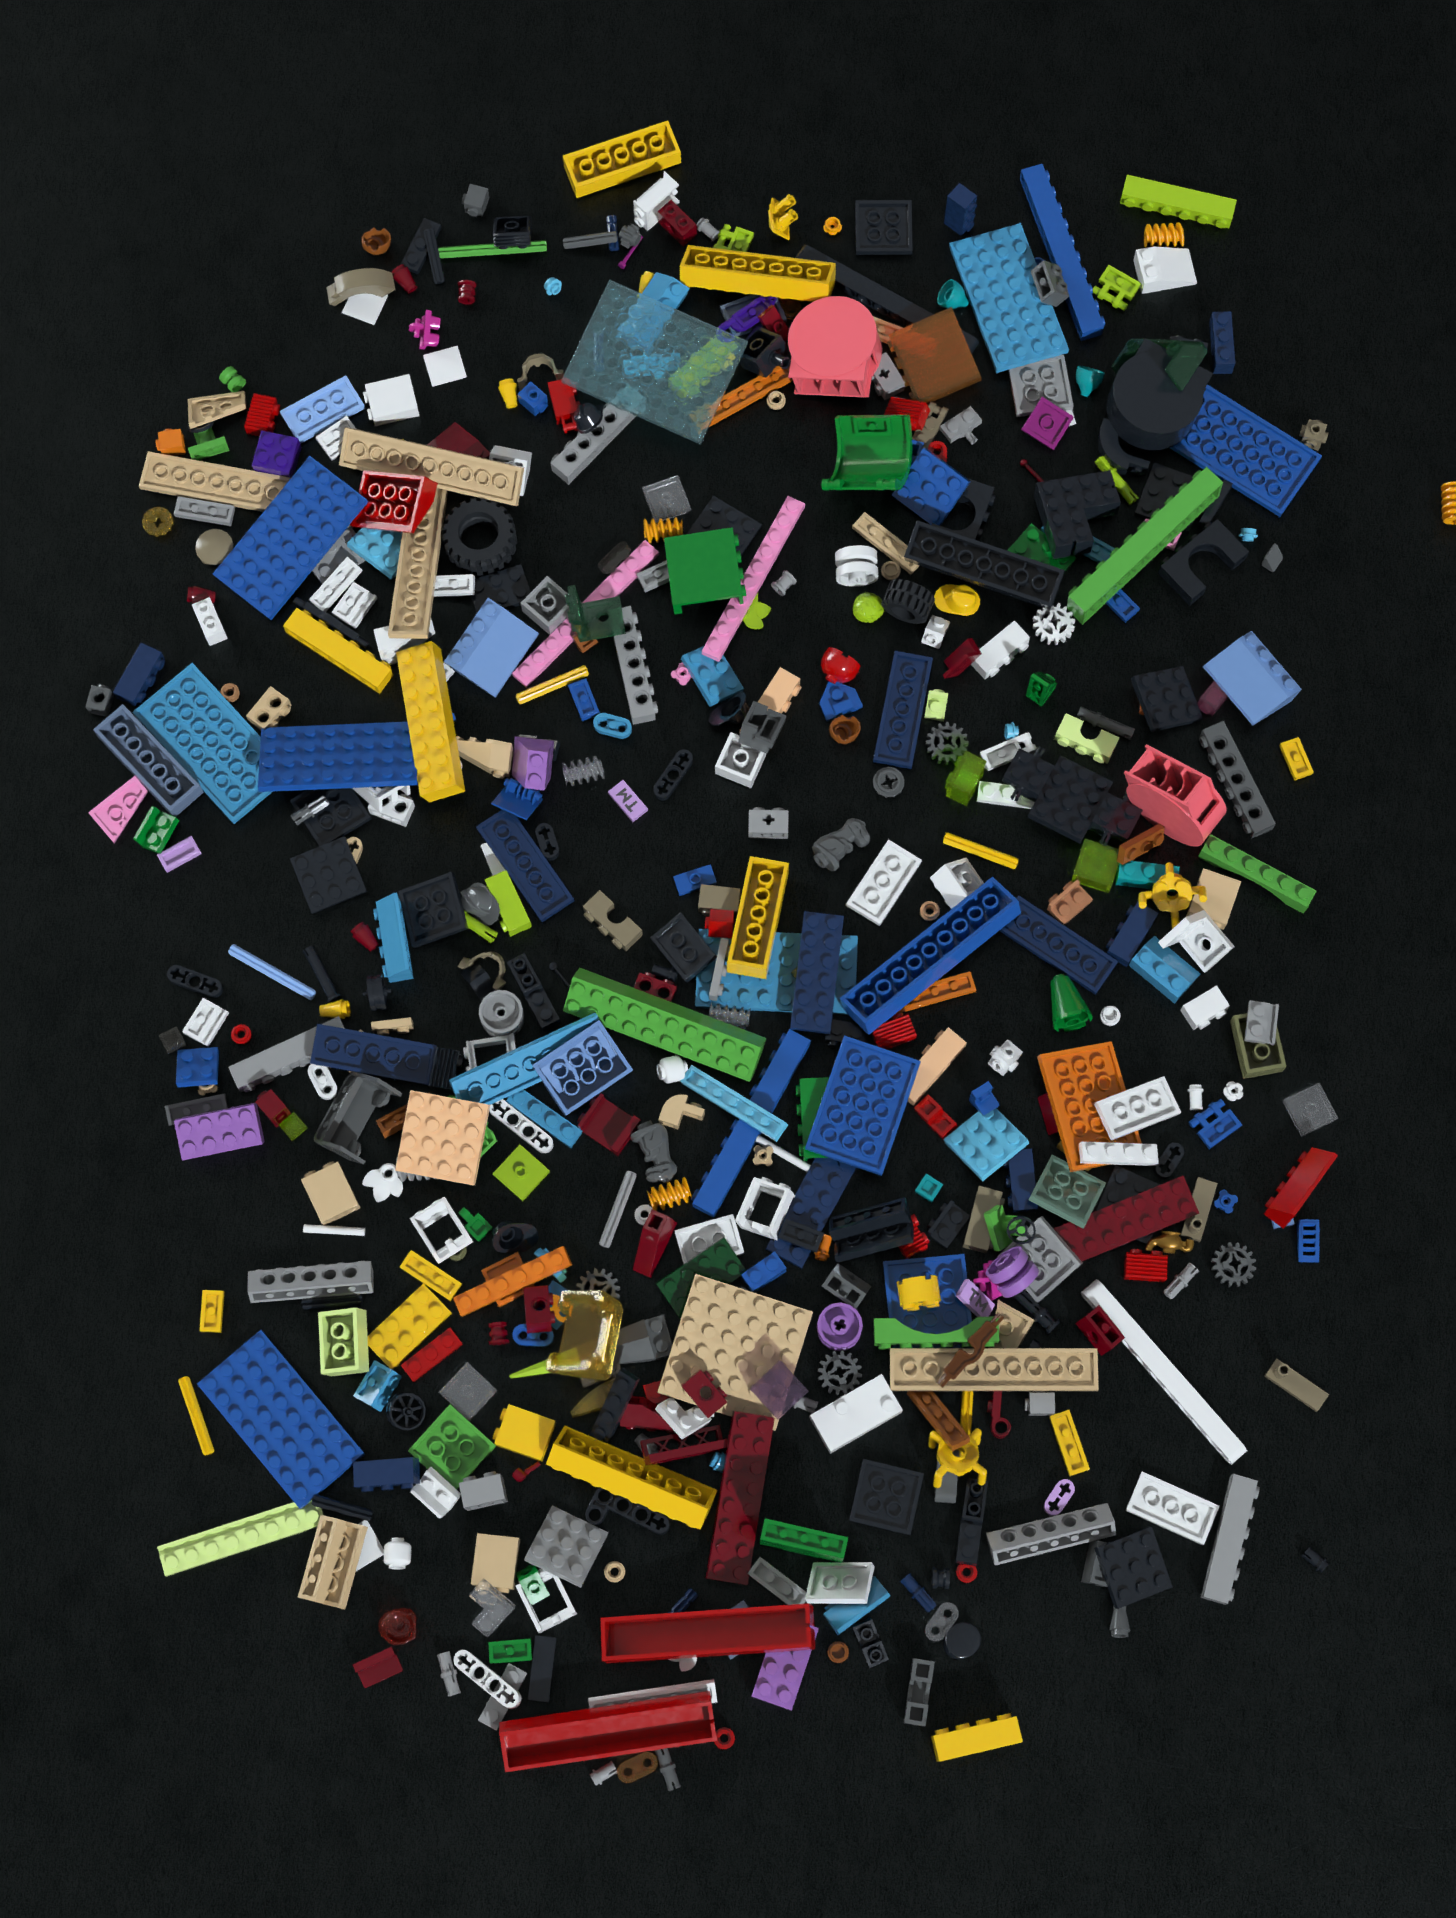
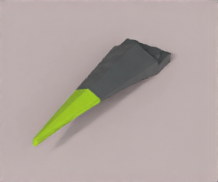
M660 1315L646 1320L643 1319L515 1372L509 1377L518 1378L600 1366L656 1361L667 1358L672 1348V1342L665 1317Z

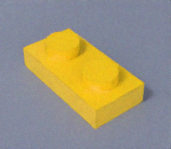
M1299 737L1280 743V749L1294 781L1314 773Z
M203 1290L200 1332L221 1333L224 1291Z

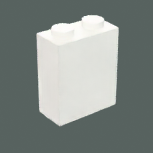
M409 374L365 384L366 392H363L365 403L370 404V409H367L369 420H374L375 426L419 416Z

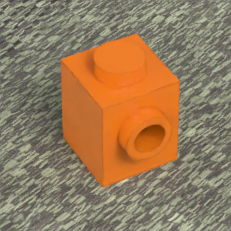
M165 429L158 432L159 439H156L158 451L170 456L186 454L184 435L181 429Z

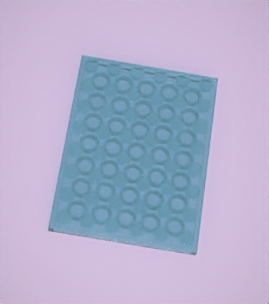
M609 279L561 381L570 387L701 445L748 345V341Z

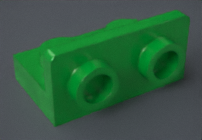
M151 806L140 828L137 830L134 840L143 848L161 854L179 820Z

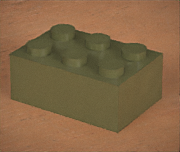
M1247 1013L1234 1015L1230 1020L1243 1079L1283 1072L1286 1068V1062L1278 1028L1276 1029L1274 1045L1244 1041Z

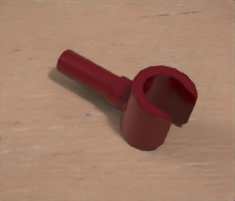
M537 1461L526 1468L525 1471L518 1467L513 1472L512 1477L516 1481L522 1482L531 1471L541 1464Z

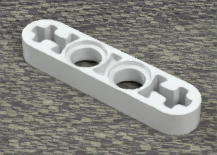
M502 1099L495 1102V1104L501 1103V1108L506 1112L503 1118H501L503 1113L499 1110L493 1111V1104L490 1105L489 1112L491 1115L537 1151L549 1153L552 1150V1138ZM516 1114L519 1117L516 1124H509L507 1122L509 1115ZM527 1126L534 1128V1134L530 1137H526L523 1134V1129ZM538 1133H541L539 1138L542 1141L548 1140V1147L540 1148L541 1144L538 1140H535L534 1143L532 1142Z
M460 1650L455 1654V1666L503 1706L515 1709L520 1705L521 1694L476 1656L466 1650ZM462 1656H467V1661L473 1664L471 1668L462 1663L460 1659ZM483 1667L485 1674L482 1678L477 1679L475 1677V1670ZM499 1680V1690L492 1692L490 1689L491 1682ZM505 1691L509 1695H514V1703H507L509 1699L502 1695V1693Z

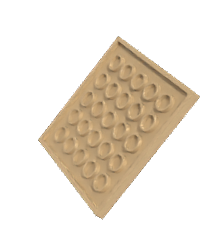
M695 1274L657 1393L696 1405L681 1385L698 1370H702V1372L707 1370L714 1379L711 1383L716 1389L720 1386L727 1395L724 1398L727 1403L716 1412L731 1417L733 1411L775 1418L773 1430L776 1431L813 1312ZM707 1386L702 1387L700 1396L702 1398L710 1397L711 1389Z

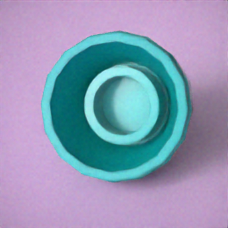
M952 279L944 283L937 297V303L948 309L966 307L969 303L963 287Z
M1078 366L1076 382L1080 388L1081 395L1088 397L1093 390L1097 389L1101 385L1105 373L1097 369Z

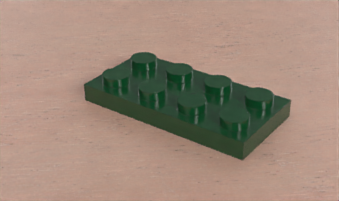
M723 1237L656 1284L680 1318L695 1274L730 1284L747 1270Z

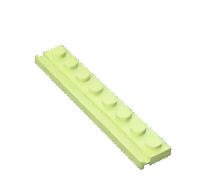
M312 1501L302 1509H299L295 1502L158 1546L157 1549L159 1550L165 1576H170L317 1528L320 1516L324 1515L323 1509L312 1506Z

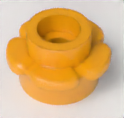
M829 217L825 221L823 228L830 235H836L837 232L841 231L842 225L838 218Z

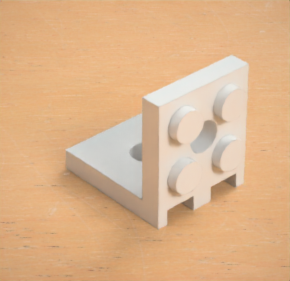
M1205 910L1185 917L1158 942L1162 948L1179 942L1204 973L1235 947ZM1204 939H1207L1211 944L1209 950L1203 946Z

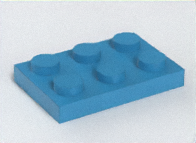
M704 646L682 655L681 660L688 669L689 674L709 707L733 697L739 692H743L742 684L724 655L720 662L702 655Z

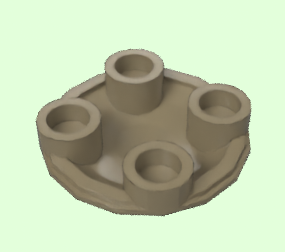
M211 529L199 536L195 549L202 563L218 565L232 551L234 544L227 532L220 529Z

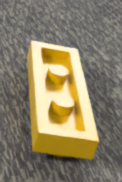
M412 1250L400 1265L402 1270L449 1301L453 1299L462 1286V1283Z
M1070 1410L1049 1416L1069 1476L1090 1470Z

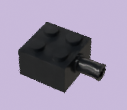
M759 326L733 352L743 369L765 378L772 373L776 366L787 369L791 363V360L787 357V354L790 352L781 335Z

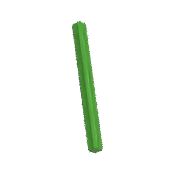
M546 240L531 241L530 246L522 249L517 246L499 249L494 247V243L438 247L440 258L545 252L547 251Z

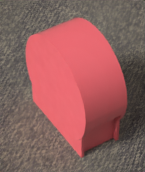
M831 296L810 303L797 314L788 333V346L792 356L788 378H793L795 384L794 394L869 398L871 380L879 367L882 357L881 340L872 314L863 304L848 297Z
M1146 744L1144 754L1129 772H1124L1128 782L1126 792L1132 805L1143 810L1141 815L1153 826L1157 824L1164 826V834L1189 846L1202 845L1226 814L1225 802L1215 790L1210 777Z

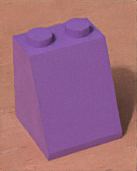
M515 736L511 775L524 788L545 791L551 779L554 741Z

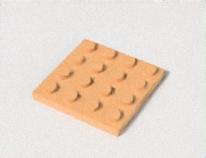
M410 1090L395 1171L475 1185L490 1105Z

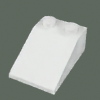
M1149 247L1136 250L1133 261L1138 281L1141 283V294L1197 284L1189 249Z
M432 619L430 620L428 639L435 634ZM389 626L374 629L381 660L389 665L398 662L396 652L420 645L427 640L389 638Z

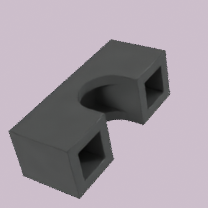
M912 1659L903 1721L905 1724L926 1726L934 1661Z

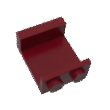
M600 1093L598 1097L595 1096L590 1101V1109L587 1113L583 1112L577 1120L579 1123L577 1126L583 1133L619 1156L631 1139L630 1135L636 1132V1126L641 1124V1120L636 1116H630L605 1099L604 1095Z

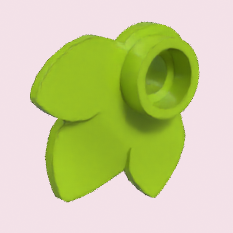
M758 593L742 620L751 629L763 628L761 619L765 618L771 611V607L758 602Z

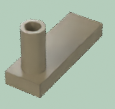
M1200 1177L1197 1178L1192 1197L1200 1214L1185 1219L1180 1236L1198 1242L1201 1241L1218 1183Z
M1278 1359L1274 1361L1265 1375L1270 1381L1315 1412H1318L1329 1395Z

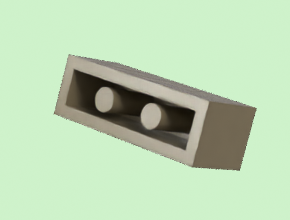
M982 1186L978 1187L963 1248L985 1254L988 1249L993 1248L984 1213L996 1205H1004L1005 1199L1001 1198L1003 1192Z

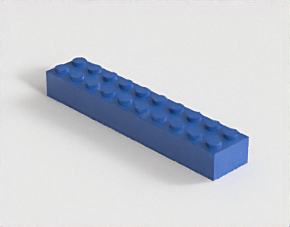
M991 877L840 998L843 1010L870 1035L1021 914L1019 901L994 877Z

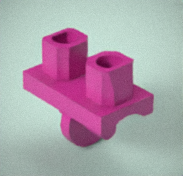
M430 310L425 311V316H422V320L416 318L415 323L409 325V330L414 333L415 338H419L420 335L419 349L425 350L427 346H437L439 343V334L430 333V329L438 330L441 318L432 316V311Z
M993 1261L983 1264V1270L978 1271L979 1278L973 1279V1283L979 1285L982 1292L986 1291V1296L990 1300L1002 1296L997 1289L998 1284L992 1283L986 1276L987 1268Z

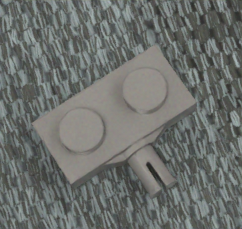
M970 406L942 424L940 431L950 443L958 438L966 437L970 444H974L978 439L973 435L972 431L975 427L982 424V419Z

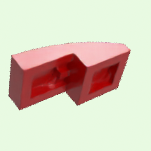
M927 1095L914 1107V1110L942 1139L946 1138L957 1127V1123L943 1111L942 1107L930 1095Z

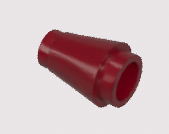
M404 264L397 266L392 271L393 279L408 294L417 289L409 268L405 267Z
M198 586L188 587L187 602L194 604L210 597L212 603H215L216 592Z
M361 922L351 930L352 937L370 952L379 945L368 924L365 925L364 922Z

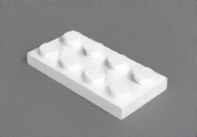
M888 840L846 903V906L880 926L922 860Z
M1164 1076L1097 1101L1094 1104L1111 1141L1181 1113Z
M1141 1472L1125 1511L1204 1545L1219 1505Z

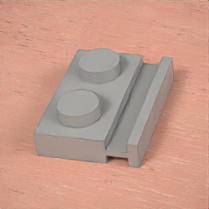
M1249 1001L1244 1041L1275 1044L1279 1004Z

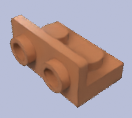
M1078 879L1074 883L1072 881L1068 882L1063 887L1064 891L1060 895L1056 893L1048 901L1047 910L1063 925L1067 924L1093 900L1080 886Z

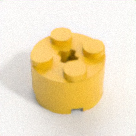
M931 1275V1279L927 1280L925 1276L903 1279L902 1282L897 1281L900 1307H903V1310L916 1311L919 1310V1306H927V1308L939 1307L941 1297L938 1277L936 1275Z

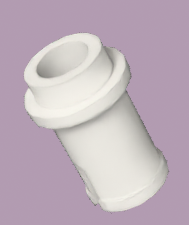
M1189 1085L1187 1091L1190 1092V1110H1203L1202 1092H1204V1089H1202V1085Z

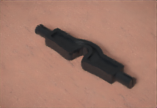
M298 596L294 599L293 604L308 611L317 621L322 620L330 625L333 630L339 631L344 638L356 642L364 649L369 646L368 641L361 638L358 633L345 626L332 615L320 610L309 602L303 601Z

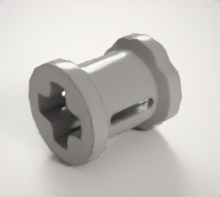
M784 570L782 576L776 582H772L771 586L779 595L784 596L786 594L785 591L792 584L795 585L797 581L791 573Z

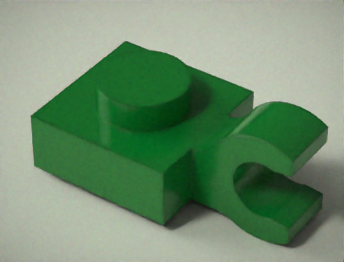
M465 1207L458 1212L467 1222L464 1228L478 1242L493 1229L479 1213L473 1217Z

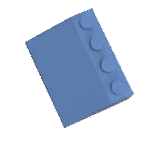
M487 598L444 662L454 671L496 698L539 633L505 608Z
M1252 631L1237 639L1203 666L1252 725L1257 724L1290 703L1301 691L1299 685Z
M600 1020L532 1065L564 1116H567L633 1071Z

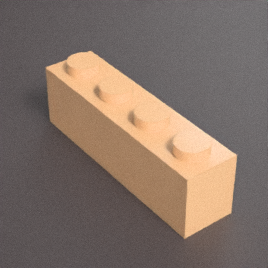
M780 667L758 703L766 705L768 709L781 714L783 711L786 713L791 705V698L793 696L796 697L801 690L800 678Z
M949 1027L945 1032L941 1030L934 1038L936 1042L932 1046L927 1045L921 1053L923 1055L919 1060L921 1063L908 1098V1102L913 1106L966 1047L967 1042Z

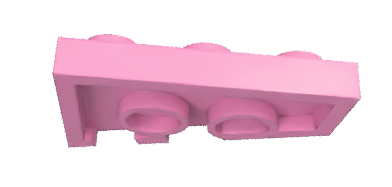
M134 776L88 813L115 844L148 791Z

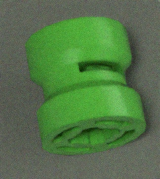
M233 366L227 367L219 376V380L223 384H227L228 389L232 393L240 391L246 383L243 376L238 375L237 370Z

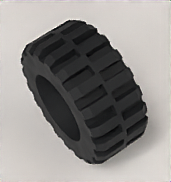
M476 498L470 499L471 502L469 503L463 501L460 503L459 508L454 507L451 510L452 515L448 514L446 516V524H443L442 527L443 544L449 560L452 564H456L457 569L460 571L465 569L466 574L476 572L477 576H483L485 572L489 574L494 573V570L497 568L500 571L504 568L503 563L508 564L512 559L511 555H514L516 551L517 536L513 518L510 514H507L506 508L503 506L499 507L495 501L489 503L487 499L481 498V501H477ZM488 525L497 531V539L491 546L485 549H471L462 543L463 534L472 526Z

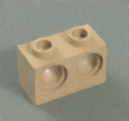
M270 686L246 717L259 730L261 728L265 730L269 727H277L279 720L287 716L292 705L288 698ZM274 702H281L278 707H272ZM262 717H269L266 722H260Z

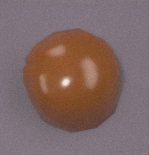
M373 227L370 231L363 234L361 238L362 247L373 255L384 254L390 246L391 234L385 228L379 231Z
M841 715L832 720L829 726L830 736L840 744H848L855 741L861 730L860 722L855 716L848 718Z

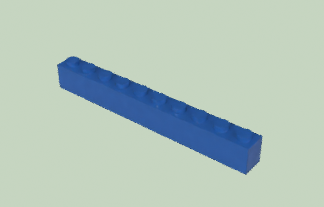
M1043 164L1022 169L1020 181L1051 263L1059 265L1064 282L1067 284L1069 297L1065 301L1080 341L1100 336L1105 327V320L1098 312V301L1094 300L1092 296L1093 289L1091 284L1087 283L1085 268L1081 267L1080 254L1078 250L1075 251L1073 246L1074 238L1072 234L1069 235L1067 230L1068 222L1066 218L1062 217V207L1060 202L1056 201L1054 186L1050 185L1049 172L1044 169Z
M789 1029L787 1034H782L778 1042L781 1044L777 1051L773 1050L769 1061H771L768 1068H763L759 1076L761 1078L758 1086L755 1084L749 1094L752 1096L750 1101L771 1114L773 1113L808 1050L811 1042L810 1039ZM740 1119L734 1120L730 1128L732 1130L729 1138H724L720 1146L723 1148L721 1153L714 1156L710 1164L713 1166L711 1171L705 1172L701 1183H703L700 1190L696 1189L691 1198L694 1208L712 1218L716 1216L752 1151L757 1137L761 1134L760 1131Z

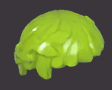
M870 592L860 594L853 604L855 618L865 623L876 621L884 612L881 603L882 599Z

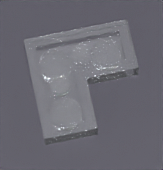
M485 1579L469 1595V1597L484 1608L472 1621V1625L487 1638L516 1606Z

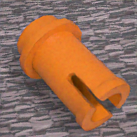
M824 1234L817 1253L814 1252L815 1259L827 1261V1258L830 1257L828 1254L832 1240L830 1235Z

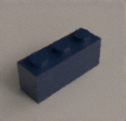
M960 183L947 196L944 224L962 236L974 226L973 220L976 215L977 195Z
M1231 311L1212 312L1209 328L1213 374H1232L1235 366Z
M140 643L113 691L115 697L136 708L140 703L142 704L146 698V691L155 682V675L165 664L162 652Z
M1139 901L1135 907L1131 905L1125 914L1128 916L1126 922L1121 921L1116 929L1118 935L1115 939L1111 937L1105 947L1108 949L1107 954L1116 959L1118 963L1127 967L1159 913L1147 906L1141 909Z
M1022 1149L1003 1164L1004 1169H1008V1176H1005V1186L1010 1190V1196H1007L1008 1209L1011 1208L1012 1214L1032 1213L1038 1209L1037 1204L1029 1201L1036 1186L1032 1149Z
M410 1457L353 1462L354 1487L361 1488V1492L374 1491L373 1487H381V1490H393V1486L401 1485V1489L413 1488V1484H420L419 1458Z

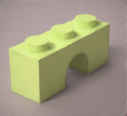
M1066 713L1054 740H1057V743L1064 747L1070 746L1074 748L1079 754L1092 756L1099 763L1105 762L1108 764L1119 737L1101 729L1097 738L1092 740L1086 739L1080 731L1084 721Z

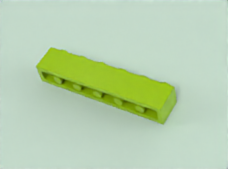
M1127 175L1120 204H1124L1127 207L1142 208L1145 211L1159 212L1166 216H1177L1183 220L1190 219L1201 224H1212L1218 228H1230L1237 200Z

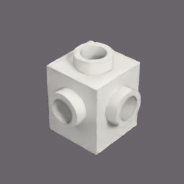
M1007 1039L1001 1047L996 1046L989 1055L992 1057L988 1064L1004 1076L1008 1070L1012 1072L1018 1066L1017 1060L1023 1052Z

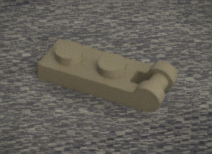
M933 401L928 406L930 412L923 430H916L912 437L913 440L924 442L923 448L926 447L927 449L930 443L933 442L949 410L944 406L943 408L937 406V403ZM933 413L939 415L937 419L932 417Z

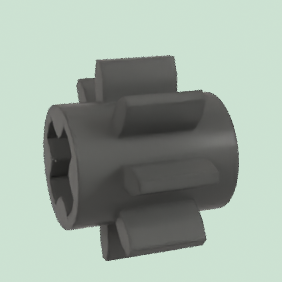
M634 224L623 226L618 236L621 239L620 241H622L621 245L628 249L632 246L636 247L642 237V234L638 231L639 227Z

